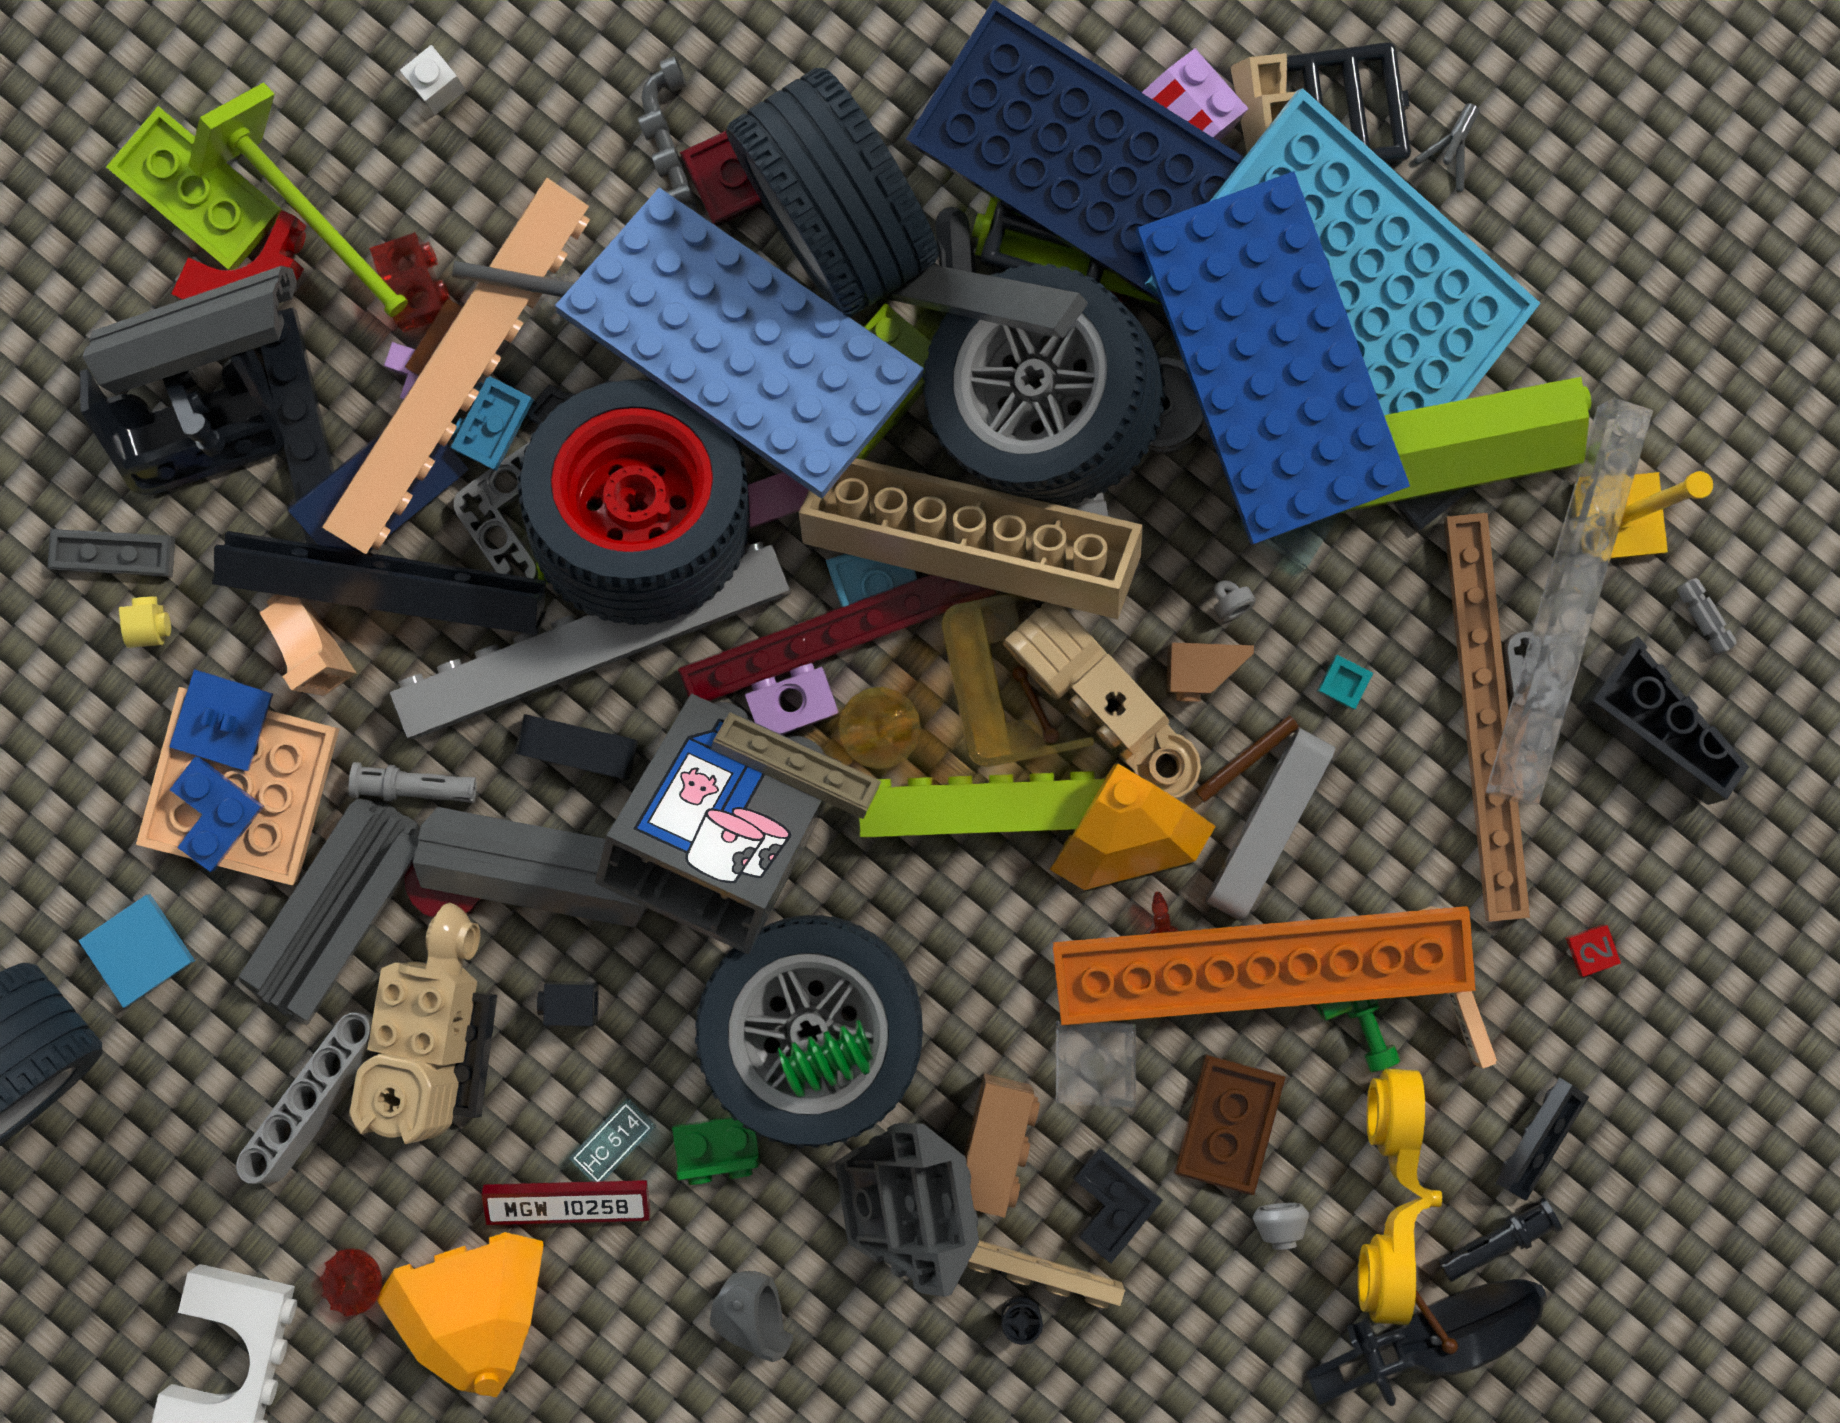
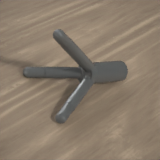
M1466 104L1450 134L1414 158L1415 164H1420L1449 145L1443 163L1449 165L1456 153V190L1458 192L1464 190L1465 139L1480 112V109L1473 104Z

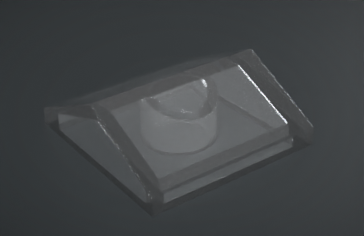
M1056 1021V1103L1136 1107V1024L1107 1021L1061 1025V1021Z

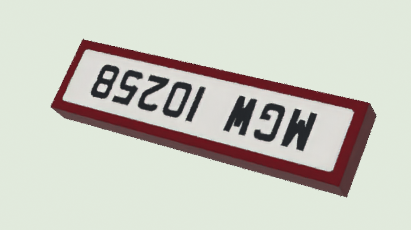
M647 1180L484 1184L482 1189L486 1225L650 1221L651 1210Z

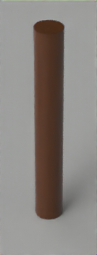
M1288 715L1194 791L1204 803L1296 731L1299 725L1292 716Z

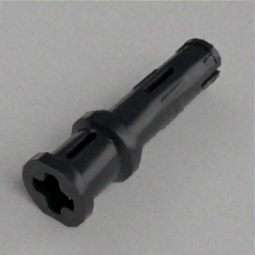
M1544 1197L1539 1199L1537 1206L1518 1216L1513 1213L1510 1214L1505 1220L1506 1224L1439 1258V1264L1450 1283L1518 1246L1520 1249H1528L1532 1247V1241L1551 1231L1556 1233L1562 1231V1226Z

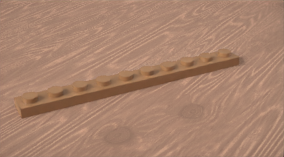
M1488 513L1447 516L1443 519L1485 919L1491 922L1530 918Z

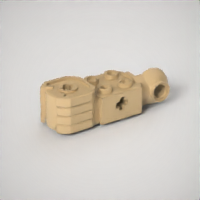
M1048 602L1043 603L1041 608H1038L1029 616V619H1026L1016 631H1013L1005 639L1003 645L1021 666L1028 670V674L1054 700L1060 699L1066 692L1072 696L1068 704L1082 719L1090 716L1100 726L1095 731L1096 734L1109 748L1113 749L1118 746L1122 750L1119 755L1134 770L1135 774L1156 785L1174 798L1181 797L1193 788L1199 778L1201 763L1199 753L1192 742L1182 735L1176 734L1168 725L1169 719L1121 666L1104 651L1064 606ZM1114 698L1119 704L1116 707L1117 711L1111 713L1105 707L1108 705L1107 700ZM1162 754H1168L1176 761V771L1169 778L1162 777L1156 770V761Z
M452 903L443 905L428 926L425 941L428 950L427 963L419 961L396 962L381 968L367 1050L378 1052V1055L368 1059L358 1068L349 1112L351 1120L360 1134L375 1132L389 1138L402 1136L404 1143L410 1144L436 1138L444 1133L452 1124L453 1108L456 1103L459 1085L454 1073L455 1063H462L464 1061L467 1044L465 1041L467 1026L470 1025L474 1003L472 997L473 993L476 992L477 981L462 966L464 959L470 960L474 957L480 943L479 925L470 922L464 910Z

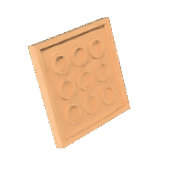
M179 687L136 845L192 859L177 847L202 814L169 790L193 758L199 757L169 747L188 690L187 688ZM268 710L249 771L200 757L264 805L263 809L218 866L292 886L298 885L340 728Z

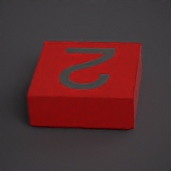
M1602 924L1565 937L1577 972L1581 977L1621 964L1608 925Z

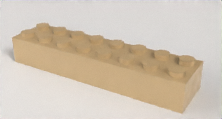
M857 458L850 464L823 499L809 490L799 511L803 544L1118 619L1141 557L1142 524L1030 498L1018 497L1000 491Z

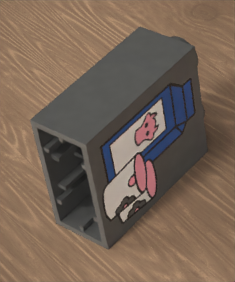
M691 693L608 832L595 884L749 955L819 821L827 802L711 750L713 740L729 712L750 722L753 721H751L745 711L736 705L727 702H716L713 704ZM801 736L785 737L825 755L822 748L808 738Z

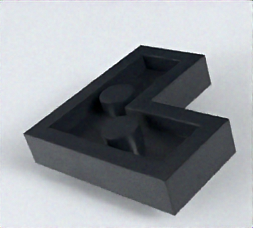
M1098 1145L1073 1176V1179L1103 1203V1205L1078 1235L1081 1240L1112 1264L1161 1204L1163 1199Z

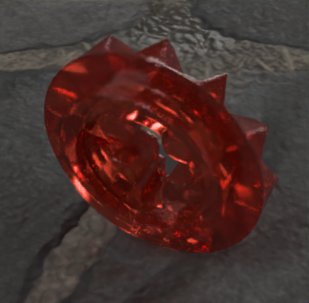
M345 1249L336 1252V1255L324 1263L326 1268L324 1274L319 1278L323 1282L324 1290L321 1297L328 1300L331 1305L330 1310L338 1311L344 1316L358 1315L368 1311L376 1303L382 1288V1275L377 1262L370 1254L360 1249ZM353 1274L352 1283L356 1288L344 1292L343 1288L346 1282L342 1275Z

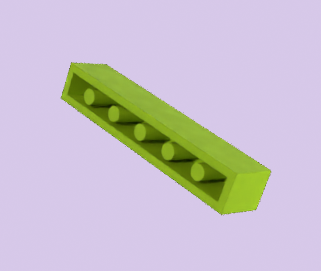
M1094 771L1070 772V780L1054 781V773L1029 774L1030 782H1013V774L989 775V783L973 784L972 776L948 777V785H932V777L907 778L908 786L891 787V779H877L881 781L879 789L864 819L859 818L860 837L1076 829L1102 786L1104 779H1095Z

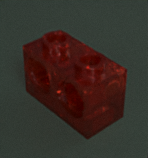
M414 232L369 248L378 275L397 295L402 294L408 300L406 307L393 317L395 325L403 332H407L433 323L447 299L451 300L443 279L439 281L436 279L433 266L438 265V260L431 243H424ZM408 254L415 255L416 260L413 267L406 271H400L398 268L400 259ZM419 292H428L427 304L420 309H413L411 306L412 298Z

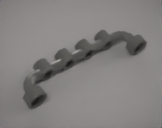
M674 55L660 61L662 70L650 76L644 84L641 97L645 115L638 117V121L646 140L655 138L659 152L652 154V159L661 178L669 176L673 189L667 191V193L699 214L694 194L686 179L680 156L672 141L667 121L657 98L659 91L667 85L671 92L687 87L680 64Z

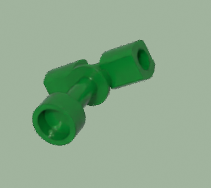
M1379 999L1315 1004L1323 1020H1329L1346 1012L1350 1019L1358 1018L1370 1048V1052L1364 1055L1370 1072L1384 1070L1401 1061L1395 1045L1386 1046L1373 1011L1380 1008L1377 1001Z

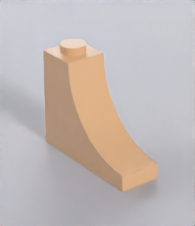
M275 594L267 601L269 607L261 611L260 615L273 634L287 665V673L282 677L291 690L324 696L357 674L308 599Z

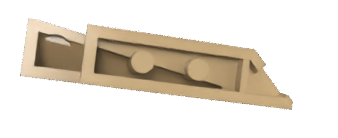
M1286 53L1248 57L1231 66L1235 94L1248 107L1247 112L1241 118L1247 154L1296 93H1286Z

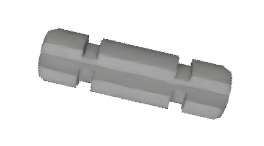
M1697 578L1690 579L1677 588V592L1683 602L1690 604L1688 610L1704 636L1709 635L1711 638L1708 642L1714 652L1720 654L1733 648L1737 644V640L1730 629L1725 630L1726 622L1711 598L1704 596L1703 593L1706 590L1700 580Z

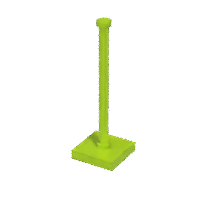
M264 82L201 116L188 164L198 177L243 154L384 304V312L389 317L396 316L406 307L408 300L402 294L397 295L257 146L262 142L275 96Z

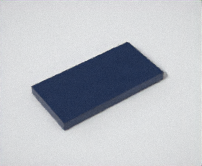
M382 432L288 508L291 515L318 545L360 551L322 527ZM437 443L429 457L435 460L433 466L423 481L416 477L407 490L413 496L400 516L393 512L385 524L391 530L388 536L469 470L448 444L443 447Z

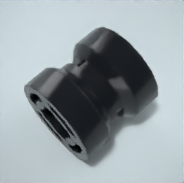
M1018 1295L1005 1302L1000 1316L1003 1332L1007 1339L1019 1345L1031 1344L1037 1340L1042 1333L1043 1321L1036 1301L1028 1296Z

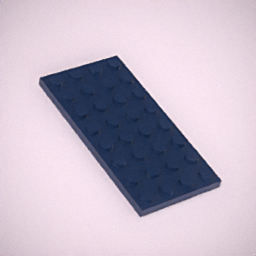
M993 0L906 138V143L1161 304L1160 297L1145 285L1151 277V272L1135 232L1136 229L1210 202L1244 159L1242 155L996 0Z

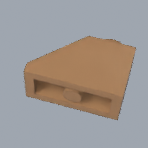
M1169 644L1166 694H1176V701L1201 702V695L1212 693L1254 654V645Z

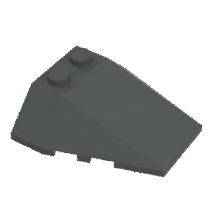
M922 1123L893 1124L887 1128L888 1131L874 1136L869 1140L868 1144L857 1147L835 1162L848 1243L876 1263L885 1261L891 1265V1273L898 1278L903 1276L910 1278L914 1281L913 1288L918 1292L943 1297L952 1295L979 1243L977 1231L978 1216L973 1206L970 1188L971 1174L966 1164V1158Z

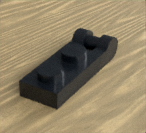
M190 369L163 378L162 380L184 433L196 442L198 448L206 456L219 454L225 446V441L216 430L211 429V425L205 414L210 409L201 393L194 388L198 384V379L193 370Z

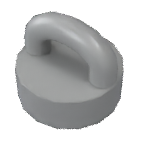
M1222 580L1215 585L1214 593L1219 601L1215 604L1214 609L1221 621H1231L1238 618L1254 606L1256 598L1249 587L1239 588L1236 584L1226 580Z

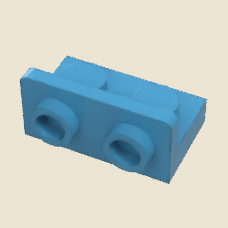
M489 376L484 384L479 382L474 389L478 390L479 394L472 403L466 419L460 418L455 424L457 428L450 439L454 441L451 446L454 451L497 472L534 399Z

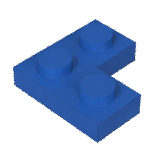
M200 757L193 758L169 789L202 814L177 848L209 872L215 871L264 807V805Z

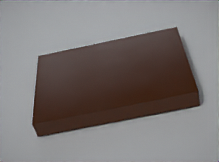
M1205 1054L1174 1173L1255 1195L1286 1077L1278 1073Z

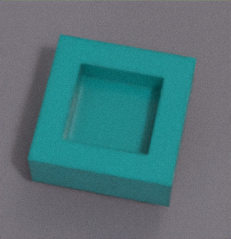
M1335 655L1316 692L1354 710L1374 673L1339 655Z

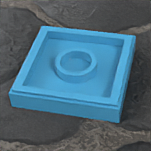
M151 894L143 896L79 940L123 1008L129 1007L195 962V959Z

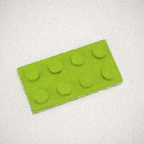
M158 106L106 168L228 270H235L274 226L282 209L227 163L198 177L188 166L195 136Z

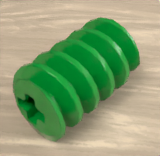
M860 1020L856 1021V1033L853 1035L844 1025L840 1026L839 1040H835L828 1031L823 1032L822 1046H819L812 1036L807 1038V1051L803 1052L796 1042L791 1043L790 1057H786L781 1049L778 1048L787 1081L799 1098L805 1096L806 1082L815 1092H818L822 1087V1077L831 1086H835L838 1084V1071L849 1081L854 1079L855 1065L864 1075L870 1073V1060H873Z

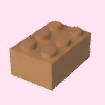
M983 1074L964 1153L966 1164L971 1174L970 1188L975 1211L1005 1218L1007 1208L1016 1207L1020 1183H1018L1019 1177L1015 1175L1018 1166L1025 1167L1030 1149V1143L1025 1133L1027 1125L1035 1126L1040 1107L1038 1097L1035 1096L1030 1084Z

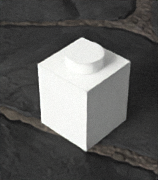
M432 45L400 69L408 83L434 115L466 91L457 75Z

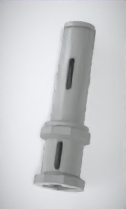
M353 762L349 775L350 798L358 799L359 795L381 796L384 797L385 801L397 800L398 796L469 803H474L476 798V777L407 773L400 771V768H396L395 765H388L386 769L362 767V764L359 762Z

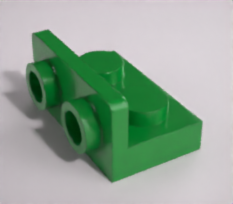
M731 1117L673 1126L672 1131L678 1164L676 1171L677 1180L687 1179L688 1185H697L711 1182L712 1175L728 1173L729 1179L753 1175L752 1169L758 1168L761 1163L757 1135L752 1130L743 1128V1123L739 1120L734 1121Z

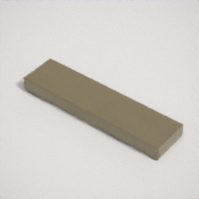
M731 712L726 717L711 746V750L862 819H864L881 784L880 780Z

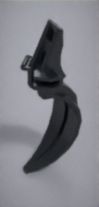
M1512 1279L1472 1287L1428 1305L1447 1336L1457 1341L1458 1349L1452 1355L1446 1354L1442 1350V1341L1421 1310L1412 1316L1408 1325H1402L1401 1328L1378 1337L1375 1334L1369 1317L1364 1318L1359 1323H1351L1347 1325L1354 1349L1306 1372L1318 1404L1322 1405L1376 1383L1385 1402L1389 1406H1394L1396 1397L1388 1380L1390 1378L1416 1369L1429 1375H1457L1477 1369L1503 1356L1528 1336L1542 1316L1543 1305L1547 1300L1546 1292L1543 1286L1525 1279ZM1393 1346L1399 1360L1385 1365L1380 1352L1386 1351L1389 1347ZM1365 1358L1370 1372L1345 1383L1340 1368Z

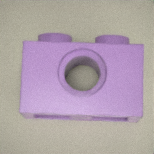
M813 663L791 670L792 678L776 683L775 678L771 677L751 685L753 692L745 694L754 722L781 735L840 715L824 669L822 667L814 669ZM791 689L799 691L803 697L801 707L795 712L784 711L780 704L782 694Z

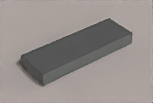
M50 529L47 569L54 571L173 577L175 537L168 535Z

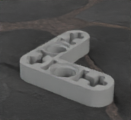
M528 442L505 458L497 472L489 469L462 488L456 494L453 502L456 515L497 573L511 575L514 572L507 559L504 558L499 564L497 558L509 554L517 546L519 551L511 553L512 556L521 565L528 563L529 567L525 570L527 578L537 579L536 561L501 513L502 509L520 498L518 486L510 493H501L496 488L497 476L505 471L513 472L517 477V485L519 484L518 473L520 470L514 464L519 460L521 462V458L525 456L524 449L530 444ZM469 496L476 500L482 497L483 501L478 506L485 517L489 518L492 513L496 516L494 519L484 522L477 531L474 525L481 524L479 518L471 511L464 512V509L468 506L466 499ZM494 527L503 528L507 534L506 544L500 549H491L486 544V534Z

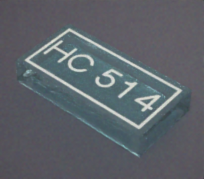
M627 1098L569 1159L592 1182L604 1181L650 1134L656 1125Z

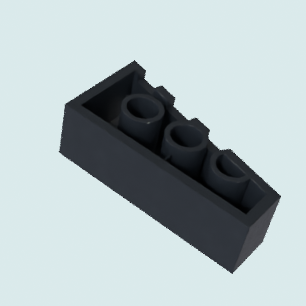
M1639 636L1621 644L1576 708L1706 805L1727 800L1749 766L1715 726L1711 727L1697 711L1699 707L1690 696L1685 697L1670 679L1672 675L1662 663L1657 664L1646 651L1648 647Z

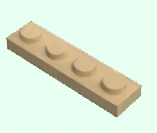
M979 1240L967 1264V1267L982 1273L989 1274L991 1269L1006 1272L1007 1279L1019 1284L1030 1285L1031 1280L1046 1284V1290L1056 1295L1069 1297L1070 1292L1086 1296L1085 1301L1101 1308H1109L1110 1303L1121 1306L1125 1292L1120 1281Z

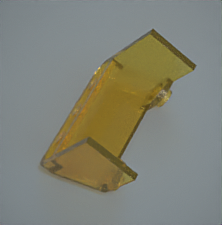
M1008 593L956 604L950 607L942 618L941 630L966 748L971 760L979 766L993 767L1094 745L1093 737L1046 747L1043 733L1036 723L1025 719L1006 722L990 644L1004 641L1013 631H1016L1018 615L1015 605L1039 600Z

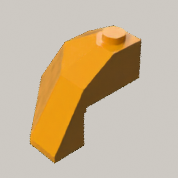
M1114 764L1074 834L1068 836L1049 870L1081 889L1088 890L1192 863L1197 860L1216 826L1156 785L1122 765Z
M504 1232L489 1237V1244L469 1251L466 1246H462L435 1255V1262L413 1269L411 1264L395 1268L377 1295V1301L420 1364L458 1390L497 1397L515 1371L531 1325L543 1253V1241Z

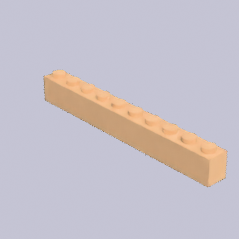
M546 178L489 267L544 277L548 270L555 274L568 253L562 250L570 236L577 240L590 221L589 218L584 216L589 206ZM482 282L477 284L322 528L364 554H367L371 547L377 551L379 550L391 531L385 526L393 512L400 516L413 496L407 492L415 477L420 481L424 480L435 460L429 457L437 443L443 447L447 444L457 428L451 421L459 409L467 412L479 394V391L473 388L481 374L488 378L501 359L496 354L497 349L503 340L509 343L513 341L523 325V322L517 318L526 305L532 309L542 296L541 293Z

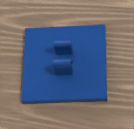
M194 669L169 747L249 771L273 693Z

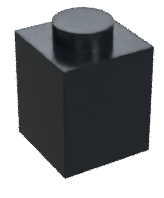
M550 981L544 984V991H538L537 1014L544 1015L543 1025L594 1026L598 1023L599 982Z

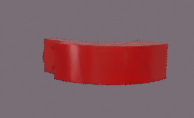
M281 210L259 256L250 264L239 269L218 270L188 257L171 294L179 300H183L279 266L292 268L296 280H298L304 268L291 258L294 253H299L304 245L306 225L296 216Z

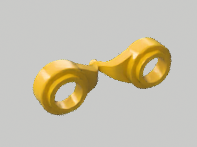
M1386 1068L1382 1071L1380 1077L1373 1078L1369 1085L1366 1107L1368 1140L1371 1145H1377L1382 1156H1388L1390 1171L1393 1177L1404 1187L1420 1196V1198L1392 1210L1387 1217L1384 1234H1376L1370 1244L1362 1245L1358 1262V1298L1361 1310L1369 1312L1370 1318L1374 1323L1408 1325L1413 1316L1416 1297L1415 1221L1423 1209L1441 1207L1442 1192L1422 1187L1417 1178V1168L1425 1126V1092L1422 1076L1418 1070Z

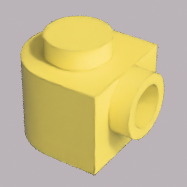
M157 597L132 598V606L119 607L121 633L127 648L163 645L165 637L170 636V617L167 612L163 611V605H158Z

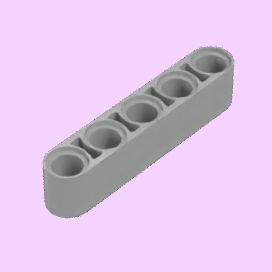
M1300 727L1295 731L1213 882L1205 903L1240 922L1246 918L1335 752V746Z
M349 1013L336 1023L239 1154L236 1170L243 1181L252 1184L276 1183L285 1177L354 1084L358 1068L377 1053L367 1050L373 1015ZM363 1023L366 1029L365 1036L359 1042L357 1029ZM338 1056L340 1058L341 1066L338 1073L335 1075L332 1069V1064L334 1059ZM311 1090H314L316 1094V1101L314 1105L310 1107L308 1103V1095ZM289 1123L291 1135L286 1141L283 1132L285 1125ZM262 1156L266 1159V1169L263 1174L259 1169V1161Z

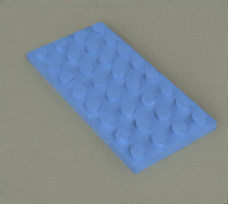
M661 188L656 190L555 305L557 314L821 499H823L923 377L924 372L923 367L847 315H843L841 311Z

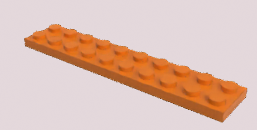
M1467 906L1053 942L1061 1025L1476 991L1470 911Z

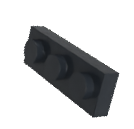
M477 991L473 993L472 1001L474 1003L470 1025L467 1026L465 1038L467 1044L464 1061L462 1063H455L454 1069L459 1085L453 1115L470 1118L482 1117L498 996L496 994Z
M1559 1077L1555 1086L1551 1087L1545 1094L1543 1105L1534 1120L1525 1127L1522 1133V1140L1513 1155L1503 1163L1501 1174L1496 1183L1524 1201H1527L1589 1099V1096Z

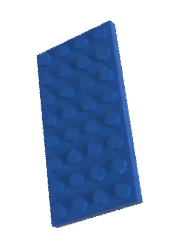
M1294 171L1136 229L1135 232L1251 545L1410 487Z

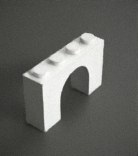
M202 1264L188 1271L178 1313L220 1322L234 1329L247 1346L250 1359L249 1372L241 1389L228 1394H213L174 1384L169 1385L158 1394L152 1423H268L263 1418L266 1406L272 1404L278 1387V1381L273 1380L276 1364L280 1365L287 1349V1340L282 1338L286 1324H291L297 1307V1300L292 1299L295 1286Z

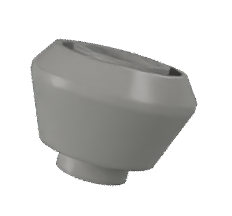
M1276 1203L1260 1206L1253 1215V1221L1263 1241L1271 1243L1272 1249L1276 1250L1295 1248L1297 1246L1296 1241L1304 1237L1309 1218V1212L1300 1203Z

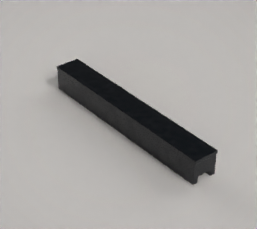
M232 531L225 533L224 545L216 544L214 547L213 585L533 635L538 634L546 617V612L544 611L546 580L373 553L364 554L360 551Z

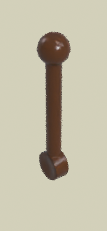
M1017 666L1014 668L1012 676L1021 683L1044 730L1043 739L1047 743H1055L1059 738V733L1050 726L1027 679L1028 670L1023 666Z
M1416 1289L1415 1303L1442 1341V1350L1446 1354H1454L1458 1349L1457 1341L1447 1336Z

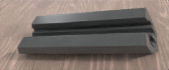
M279 266L93 330L89 341H91L90 345L86 347L83 359L98 385L113 394H118L278 341L285 322L282 314L278 315L276 309H278L279 303L291 300L297 284L292 268Z
M356 799L352 802L240 973L239 981L258 999L273 1007L284 1016L308 1025L412 865L419 841L420 828L417 822L408 816H404L388 803Z
M437 807L420 826L419 841L415 850L413 865L422 888L634 928L647 908L595 884L606 840L604 838Z

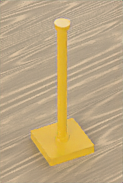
M1702 471L1694 472L1688 475L1684 482L1661 491L1659 472L1575 481L1583 562L1667 553L1663 509L1689 498L1701 499L1708 496L1713 489V480L1710 475Z

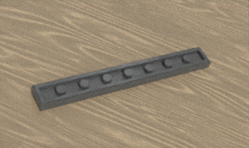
M937 265L928 267L908 282L901 284L894 291L883 295V299L1060 338L1066 336L1088 304L1081 294L1077 292Z

